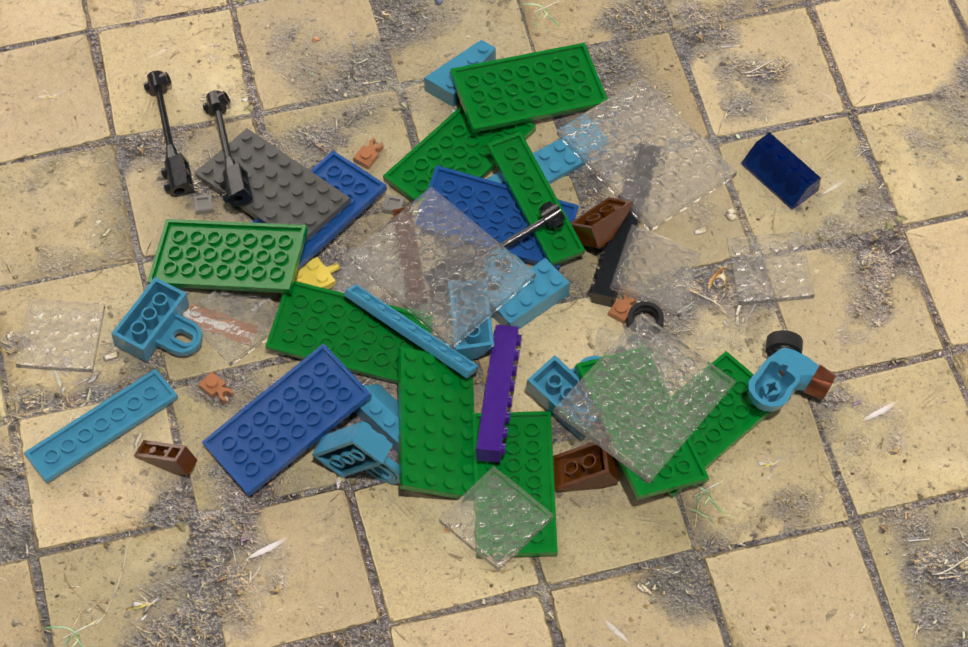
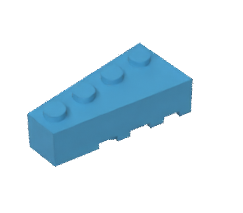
M483 40L478 41L424 77L425 91L454 108L460 99L450 76V69L496 60V48Z

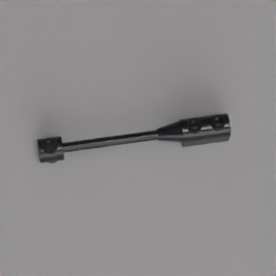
M155 70L147 75V82H144L143 85L147 93L150 92L156 96L166 142L165 167L161 168L162 176L168 180V182L164 183V188L168 194L180 197L194 192L195 189L189 161L182 153H177L172 140L163 96L168 90L167 87L172 85L170 76L167 72Z
M213 90L206 95L207 102L203 104V108L207 114L210 113L216 117L224 153L223 179L219 181L221 188L224 191L226 190L222 194V198L226 204L240 206L253 199L247 171L238 162L235 163L230 151L222 115L226 112V106L231 104L230 98L225 91Z
M551 201L544 203L539 209L542 219L480 256H475L459 262L456 256L452 257L423 275L427 285L435 297L438 295L441 298L450 294L449 284L467 282L468 276L482 265L484 261L545 225L548 229L552 227L555 230L564 226L563 221L566 218L560 207Z

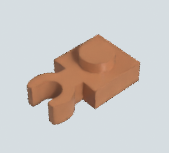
M372 138L369 142V147L363 145L353 157V162L369 170L379 158V152L383 150V143L381 142L378 146H375L376 140Z
M629 290L624 292L623 300L618 298L608 311L609 317L623 324L627 321L630 308L638 301V295H635L632 299L628 298Z
M213 372L198 384L199 389L212 399L218 396L223 404L227 403L225 395L234 397L233 391L230 388H225L226 382Z

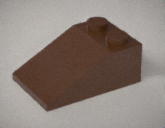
M608 197L570 222L582 245L595 248L604 247L614 237L633 206V202Z
M605 438L553 456L556 492L599 489L619 482L616 456L611 444Z

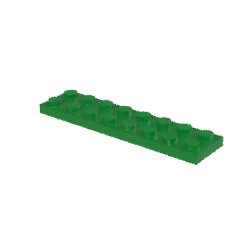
M521 131L488 143L487 149L529 226L542 219L539 209L546 202L551 201L562 210L566 218L563 221L564 226L558 230H555L553 227L548 229L545 225L533 232L546 259L555 266L585 254V249Z

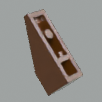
M143 440L134 454V457L173 474L189 476L198 461L184 445Z

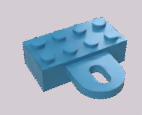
M499 252L486 261V278L497 289L496 292L489 296L490 313L500 325L518 326L520 329L569 295V281L546 258L530 269L518 256L510 252ZM496 264H504L511 273L508 275L502 274L496 267Z
M155 277L111 333L114 346L145 362L157 347L177 356H187L196 352L202 344L201 329L195 322L181 316L189 306L187 293ZM183 333L193 340L189 343H184L176 339L175 335Z
M555 355L527 379L526 390L548 411H551L581 441L601 424L575 368L569 369ZM589 356L581 360L579 363L603 357Z
M362 421L322 436L312 454L313 457L342 478L365 470L382 482L389 484L399 483V465L387 456L393 444L384 435L373 430L372 426Z

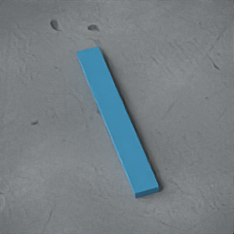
M355 284L345 290V297L464 377L468 378L477 372L479 367L477 364L359 285Z

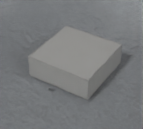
M212 194L193 196L196 215L214 213Z
M387 194L382 212L393 215L394 209L404 207L405 198Z

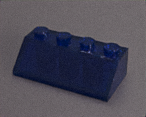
M770 132L754 144L741 162L743 167L791 210L819 191L821 177Z

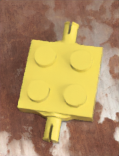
M316 257L308 261L297 271L295 281L330 289L336 286V281L331 273L340 270V266L336 262L327 267Z

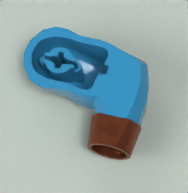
M781 348L766 359L751 377L748 383V396L752 404L758 409L775 412L788 402L796 390H803L806 394L823 400L836 375L821 364L818 365L809 357L795 350Z

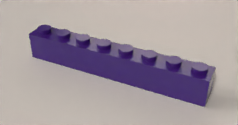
M495 326L494 347L491 352L476 448L477 461L500 463L501 455L506 453V443L503 442L504 439H508L509 428L506 427V423H510L511 411H508V408L513 405V396H510V394L515 391L513 376L517 377L518 365H515V361H519L520 350H517V347L522 344V335L519 334L518 326Z

